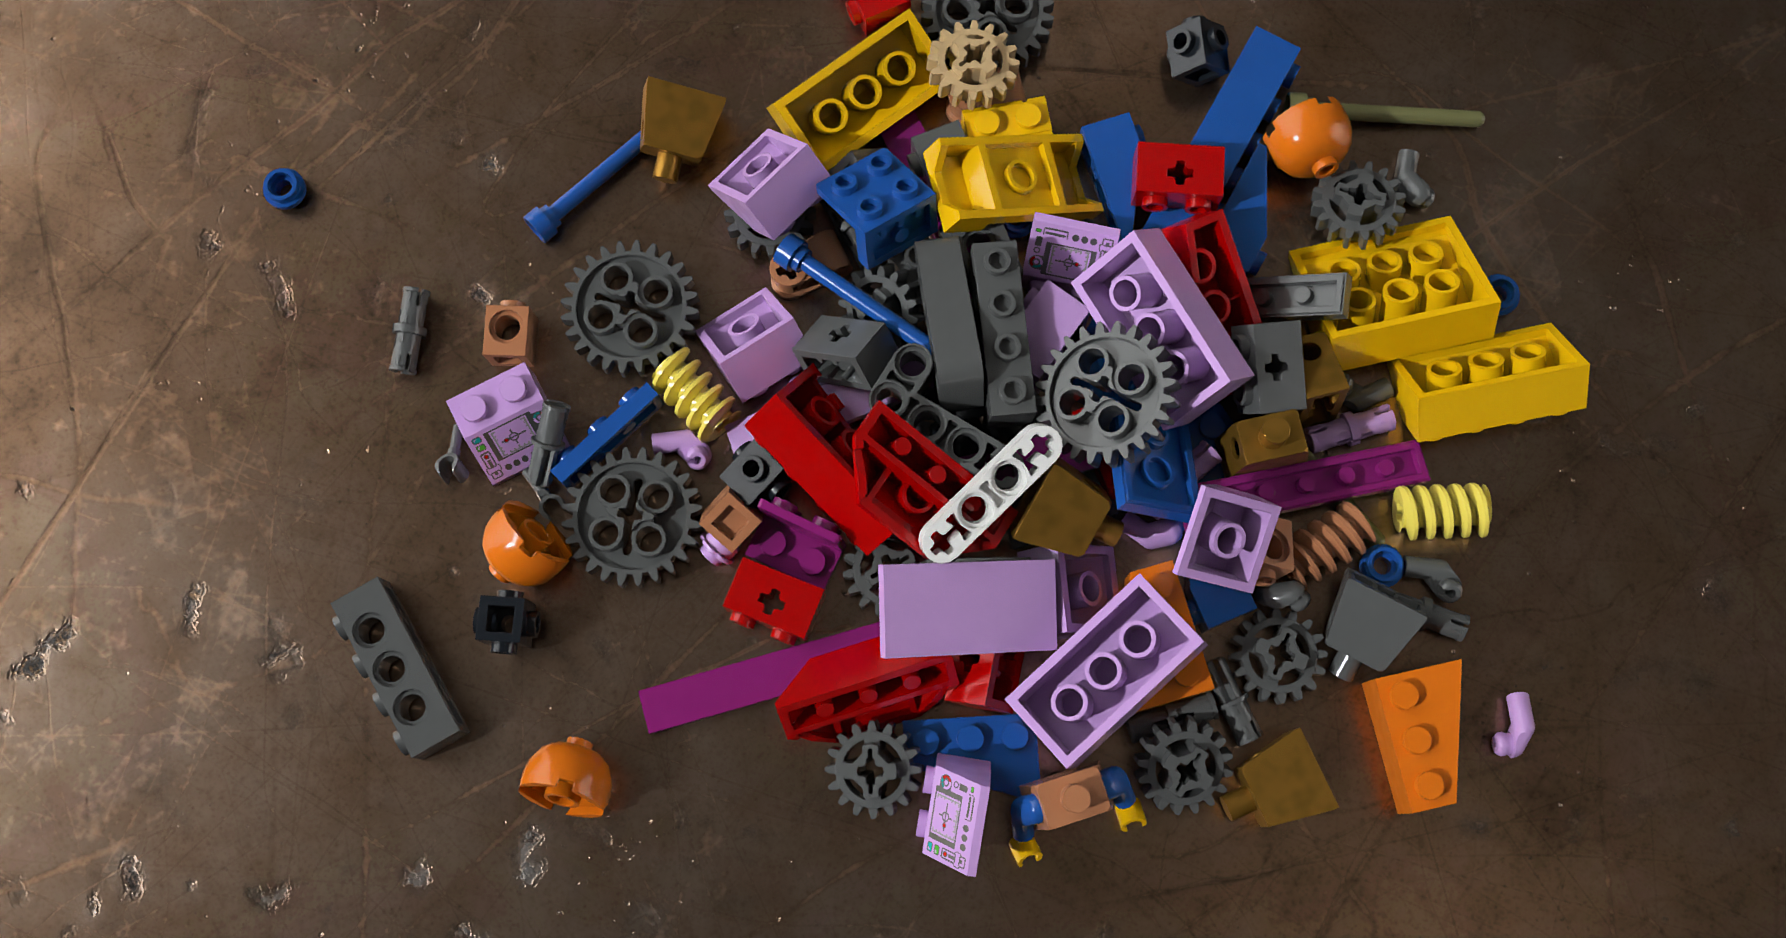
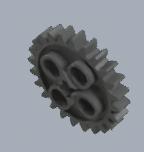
M921 0V10L924 11L921 14V26L928 27L925 29V32L931 41H939L940 31L945 29L953 34L956 22H960L964 29H970L972 20H977L978 28L981 30H985L989 24H993V35L998 36L1004 32L1008 34L1006 46L1016 45L1015 59L1020 60V65L1026 68L1029 62L1028 53L1038 57L1041 51L1039 43L1048 42L1050 32L1047 29L1052 28L1054 16L1049 13L1053 12L1054 0ZM1012 6H1019L1023 8L1025 12L1021 14H1013L1009 12L1007 8ZM955 12H962L966 14L967 18L954 20L949 15ZM948 57L945 60L947 66H949L950 59ZM994 61L997 67H1000L998 61Z
M639 240L634 241L631 251H626L622 242L617 241L616 253L610 254L607 248L601 246L602 259L597 261L592 256L587 255L585 258L590 267L586 271L577 267L573 269L579 278V282L565 283V287L573 297L561 299L563 307L571 311L562 315L561 320L565 325L573 326L565 334L570 341L579 340L574 347L579 355L589 352L587 361L592 367L603 360L602 369L606 374H610L614 367L618 365L619 372L623 378L627 377L630 367H635L640 377H644L645 365L651 363L656 370L661 364L659 359L662 357L668 358L672 355L674 347L679 349L688 347L682 336L683 334L696 335L695 327L688 321L700 319L698 309L690 307L700 302V298L697 292L689 291L695 286L692 276L682 277L686 272L683 262L672 266L674 258L670 251H667L658 258L659 250L654 243L651 244L645 253ZM626 276L629 278L628 283L622 289L613 290L609 288L611 281L615 277ZM663 289L668 291V296L663 302L657 304L648 302L650 294L655 290ZM598 295H603L608 297L613 302L611 303L604 300L597 301L596 297ZM634 303H637L640 311L631 309L625 315L621 306L631 308ZM600 315H613L612 322L606 328L598 329L593 327L594 321ZM649 316L665 317L666 321L660 323L654 321ZM644 327L653 329L652 336L646 342L639 343L633 341V335L638 329Z
M1100 321L1097 322L1094 335H1091L1082 326L1079 330L1080 340L1076 343L1068 336L1064 337L1067 347L1064 353L1055 349L1050 351L1056 360L1054 366L1042 364L1040 367L1049 377L1048 380L1035 382V386L1045 393V396L1035 400L1036 406L1046 410V412L1036 418L1037 422L1046 424L1058 431L1063 444L1061 453L1066 455L1071 452L1070 458L1079 464L1087 457L1088 464L1098 468L1104 457L1106 464L1116 468L1119 455H1122L1129 463H1135V449L1139 448L1149 455L1151 450L1147 441L1151 437L1162 442L1165 440L1163 434L1158 429L1160 425L1175 424V421L1166 412L1167 409L1179 408L1181 405L1179 401L1170 396V393L1182 388L1176 379L1169 378L1178 371V368L1172 361H1166L1170 353L1163 345L1156 347L1158 340L1150 333L1142 338L1143 332L1136 325H1133L1126 333V327L1120 321H1116L1111 332H1109L1108 328ZM1104 358L1105 362L1102 369L1096 374L1090 375L1089 371L1093 362ZM1138 374H1144L1145 378L1142 385L1136 390L1129 391L1130 380ZM1081 379L1104 392L1111 393L1114 391L1126 401L1141 404L1142 408L1139 411H1135L1107 396L1100 398L1090 389L1073 385V381ZM1085 398V405L1082 411L1077 415L1071 416L1070 411L1074 402ZM1124 414L1125 420L1122 427L1115 432H1109V425L1112 419Z
M623 447L621 460H616L608 451L606 452L607 464L603 467L594 460L590 461L594 472L591 476L581 472L577 473L579 480L583 483L581 489L575 487H568L567 489L576 500L575 503L562 505V509L573 515V518L562 522L561 526L565 530L574 531L575 533L569 536L565 543L569 547L581 546L573 558L577 562L590 558L585 570L593 575L602 568L601 581L606 584L612 580L615 574L617 575L618 585L621 588L627 586L630 577L634 578L639 588H643L645 576L650 575L657 584H660V571L664 568L674 576L677 574L673 564L676 559L689 563L690 559L683 551L686 546L692 548L699 547V543L690 535L691 532L704 531L699 522L693 520V517L702 514L704 508L702 505L691 504V502L701 494L698 488L685 489L692 481L689 473L676 477L680 469V465L676 460L664 467L665 456L660 451L652 461L649 460V453L645 447L640 449L637 458H633L630 450L627 447ZM641 480L643 481V486L638 495L636 509L643 517L642 520H634L631 536L632 550L629 555H624V548L627 545L631 531L630 525L624 518L625 515L630 516L634 513L635 484ZM615 484L625 485L626 493L621 501L616 503L606 501V493L611 486ZM657 490L668 491L669 499L664 507L659 509L649 508L648 499L653 492ZM608 526L617 527V540L609 546L600 545L598 542L600 532ZM650 532L660 533L662 536L660 546L652 552L642 551V538Z

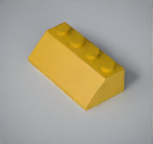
M909 8L766 109L783 134L807 143L828 171L851 150H858L938 93L939 85L929 84L930 71L926 70L927 58L930 54L932 42Z
M1552 323L1494 334V338L1387 361L1401 419L1418 443L1438 441L1444 437L1463 433H1477L1484 429L1507 424H1521L1527 420L1551 415L1560 416L1571 411L1587 408L1590 363Z

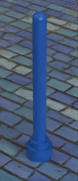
M641 130L549 207L544 205L540 209L535 207L523 217L526 224L541 241L546 243L558 233L556 228L562 224L560 219L641 153Z
M791 233L779 244L773 257V261L788 272L793 270L797 273L805 272L876 322H884L892 333L907 343L923 345L931 354L927 334L812 257V251L808 249L807 242Z

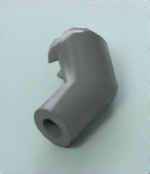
M1401 149L1398 152L1393 179H1399L1400 181L1398 192L1406 194L1405 202L1410 206L1426 209L1434 202L1435 192L1416 173L1420 154L1412 149Z
M1344 373L1350 389L1342 405L1348 408L1362 411L1394 396L1392 385L1385 377L1363 387L1355 383L1352 378H1349V374Z
M1403 556L1405 568L1402 577L1424 579L1433 593L1446 603H1454L1461 598L1463 594L1462 583L1446 561L1436 558Z
M1296 580L1276 582L1270 586H1255L1253 594L1250 593L1257 604L1275 609L1289 606L1294 612L1303 611L1311 602V596L1305 590V585Z

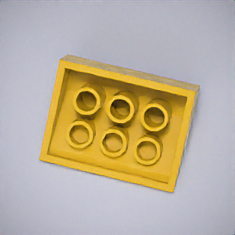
M1451 215L1399 226L1393 236L1385 234L1383 244L1379 246L1372 239L1368 240L1365 250L1360 249L1357 241H1351L1347 249L1343 248V239L1288 251V259L1293 275L1347 272L1352 276L1348 319L1307 321L1310 334L1324 332L1327 335L1342 371L1494 338L1501 300Z

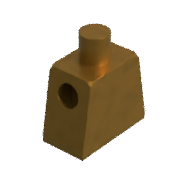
M648 76L643 89L640 151L657 156L652 178L665 183L677 184L681 163L691 166L699 164L724 108L726 97Z
M1301 321L1307 409L1297 411L1303 429L1335 420L1350 387L1327 335L1324 332L1307 335L1304 324Z
M1297 409L1235 422L1215 440L1218 454L1222 458L1221 466L1225 478L1308 461L1309 451ZM1237 444L1239 446V457L1235 450V445Z
M1059 457L1024 492L1015 508L1019 513L1009 528L1012 537L1018 541L1081 557L1085 554L1093 538L1111 547L1115 546L1123 533L1124 523L1107 515L1112 502L1106 490Z
M1301 728L1285 732L1235 767L1233 771L1241 787L1220 796L1222 807L1230 821H1235L1253 812L1260 827H1271L1339 808Z

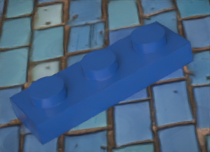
M647 382L640 389L634 387L625 393L619 401L620 407L608 418L602 416L597 419L587 430L588 436L576 447L571 445L558 455L556 466L550 471L567 489L568 487H575L580 482L577 476L578 472L588 475L592 471L591 460L600 464L606 458V452L612 453L664 405L659 394Z

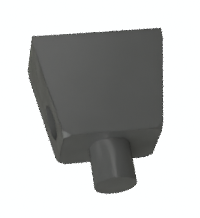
M1347 567L1324 632L1325 643L1338 650L1328 668L1329 671L1340 679L1352 682L1362 663L1380 672L1386 670L1426 622L1428 615L1425 605Z

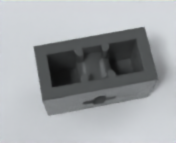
M821 315L792 348L803 370L812 363L815 364L822 374L817 380L819 383L870 391L898 350L893 334L884 322Z
M1301 320L1231 326V339L1255 375L1232 392L1234 401L1237 404V414H1267L1290 409H1307Z

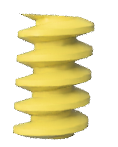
M683 347L666 358L657 367L651 378L653 380L652 388L658 394L664 393V402L668 406H675V414L679 418H687V427L692 431L699 430L698 439L702 443H708L721 436L726 431L725 426L736 421L741 415V411L734 413L730 411L736 401L733 396L722 401L719 400V396L724 389L721 383L710 389L707 387L713 377L710 371L700 376L696 375L702 364L699 359H695L688 364L684 362L690 353V349Z
M1474 482L1468 483L1464 487L1457 483H1452L1446 489L1440 484H1434L1429 489L1423 485H1416L1411 491L1404 485L1395 488L1392 500V518L1395 530L1399 533L1401 529H1406L1409 539L1415 541L1418 537L1419 528L1424 529L1428 540H1433L1437 527H1441L1445 539H1451L1455 526H1458L1462 538H1469L1472 526H1476L1478 535L1481 538H1485L1488 536L1492 520L1490 491L1485 484H1482L1480 487L1479 484Z

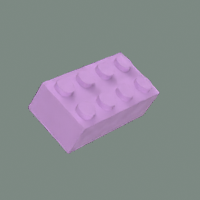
M1160 228L1133 230L1071 282L1096 324L1101 321L1111 332L1114 323L1120 321L1126 327V333L1133 325H1136L1143 332L1142 338L1149 333L1158 340L1156 347L1163 345L1170 353L1166 361H1172L1177 366L1178 371L1169 378L1176 379L1182 386L1180 390L1170 393V396L1179 401L1181 405L1179 408L1167 409L1166 414L1175 421V424H1161L1160 426L1163 430L1191 423L1255 376ZM1138 374L1132 378L1137 388L1142 385L1145 376L1144 374Z
M1139 573L1004 700L1066 769H1075L1202 652L1208 644Z

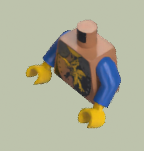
M1100 760L1078 766L1075 769H1069L1018 786L1021 796L1013 800L1011 804L1010 814L1013 838H1011L1008 844L1018 866L1023 867L1022 862L1027 857L1034 855L1036 861H1039L1043 856L1034 838L1035 830H1053L1112 810L1114 804L1120 828L1123 832L1128 831L1126 825L1129 823L1140 821L1142 826H1146L1147 820L1139 798H1136L1126 772L1118 766L1103 769Z

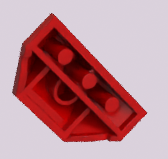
M879 400L852 436L856 505L922 557L929 560L919 547L918 538L921 529L974 476ZM977 496L965 500L961 509L964 519L967 521H977L982 518L986 509L985 502L981 497ZM1009 506L961 554L996 548L1019 512L1012 506ZM951 514L946 520L953 527L944 535L938 531L934 532L931 536L934 545L930 550L933 551L938 547L943 551L947 550L950 546L947 537L955 529L962 536L968 530L961 526Z
M880 636L810 658L776 700L775 706L787 740L803 738L814 742L839 743L837 736L843 731L853 736L851 725L859 721L863 724L865 730H868L869 721L873 718H878L880 729H882L890 722L898 724L902 721L922 716L938 703L948 690H953L960 683L952 655L880 658Z

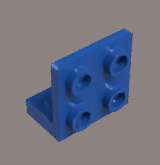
M881 148L816 184L817 193L855 229L858 261L867 270L914 245V241H921L938 231L936 193L887 148Z

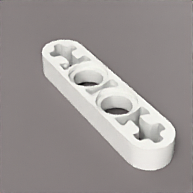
M1033 423L1023 428L923 526L919 533L918 542L924 555L933 562L940 564L951 562L957 558L1059 458L1063 444L1058 431L1042 423ZM1035 434L1042 438L1048 435L1049 438L1045 444L1049 450L1044 455L1036 451L1027 459L1028 462L1034 465L1029 471L1024 463L1013 457L1017 450L1021 455L1026 456L1034 448L1031 438ZM1005 464L1014 465L1019 474L1017 483L1010 489H1000L995 483L996 471ZM974 496L981 497L986 506L982 518L977 521L965 520L961 511L965 500ZM952 514L955 520L968 531L962 536L955 529L947 537V541L950 544L947 550L943 551L938 547L931 551L930 549L934 545V541L931 538L932 534L936 531L942 535L946 534L953 527L946 520Z

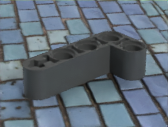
M951 236L914 241L916 267L933 360L937 405L948 412L983 408V365L959 237Z
M908 343L901 346L871 389L869 394L870 410L877 401L894 397L902 402L901 407L895 413L915 429L923 420L936 421L940 425L938 432L932 436L925 437L975 476L983 467L987 454L990 453L991 461L1006 445L923 397L934 378L932 356L928 349L917 343ZM910 361H918L925 366V370L917 376H908L901 371L903 366ZM962 442H970L979 451L973 458L962 459L955 455L954 449ZM1015 452L1013 457L1024 463L1022 456ZM1005 464L998 468L1001 471L1006 466L1013 468L1012 477L1006 476L1003 481L997 479L996 471L995 483L998 488L1010 489L1015 486L1019 474L1014 465Z

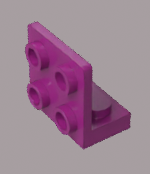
M775 496L772 503L761 498L757 507L764 516L745 555L777 571L826 590L847 547L842 536H840L841 531L838 530L839 527L816 515L812 522L801 517L802 513L798 511L797 506Z

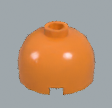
M1327 96L1331 103L1319 104L1316 98L1307 99L1290 107L1272 122L1275 130L1271 133L1270 137L1265 132L1263 142L1267 146L1270 158L1279 169L1294 178L1316 177L1317 179L1328 177L1338 169L1339 164L1344 160L1352 145V126L1344 107L1335 97Z
M508 500L494 513L485 526L482 546L485 557L490 564L489 570L495 578L503 583L511 582L519 586L535 587L548 582L558 574L570 561L568 559L572 556V550L565 543L566 538L551 521L545 529L540 522L534 519L539 512L519 501Z
M568 737L566 742L558 741L542 746L529 759L523 770L518 791L527 800L549 810H552L553 804L570 808L566 815L584 818L601 817L611 795L612 778L609 765L599 753L592 750L593 744L579 737Z

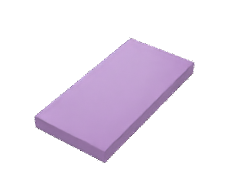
M1055 559L878 565L880 658L1057 650Z

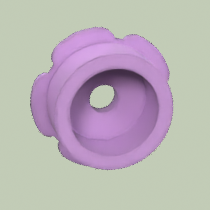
M702 533L700 535L703 543L700 551L712 564L719 566L721 563L729 565L734 562L733 557L740 551L739 546L731 553L710 533Z

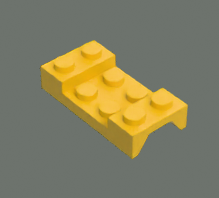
M1082 133L938 138L923 152L932 190L936 193L937 209L944 233L981 231L988 224L1031 222L1035 212L1078 221L1087 218L1093 220L1104 209L1102 203L1084 196L1076 167L1084 144Z

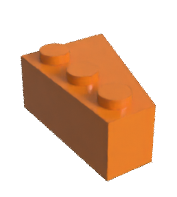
M1173 560L1136 570L1127 575L1124 579V587L1140 573L1196 632L1178 575L1172 573L1174 569ZM1203 651L1135 714L1215 689Z
M1462 659L1380 677L1362 683L1398 814H1413L1457 803Z

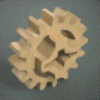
M972 20L970 29H964L960 22H956L953 34L942 29L939 41H932L926 66V70L930 71L929 84L939 85L938 96L940 98L948 94L953 96L952 106L954 107L958 106L961 100L967 101L968 109L973 111L976 102L981 101L984 107L988 109L991 108L993 97L1003 102L1006 98L1007 89L1013 90L1015 87L1020 60L1015 59L1017 47L1016 45L1006 46L1008 34L1005 32L998 36L993 35V24H989L985 30H981L978 28L977 20ZM947 57L950 59L949 66L951 69L949 71L945 64ZM996 60L1000 66L999 73L996 72L997 64L994 62Z

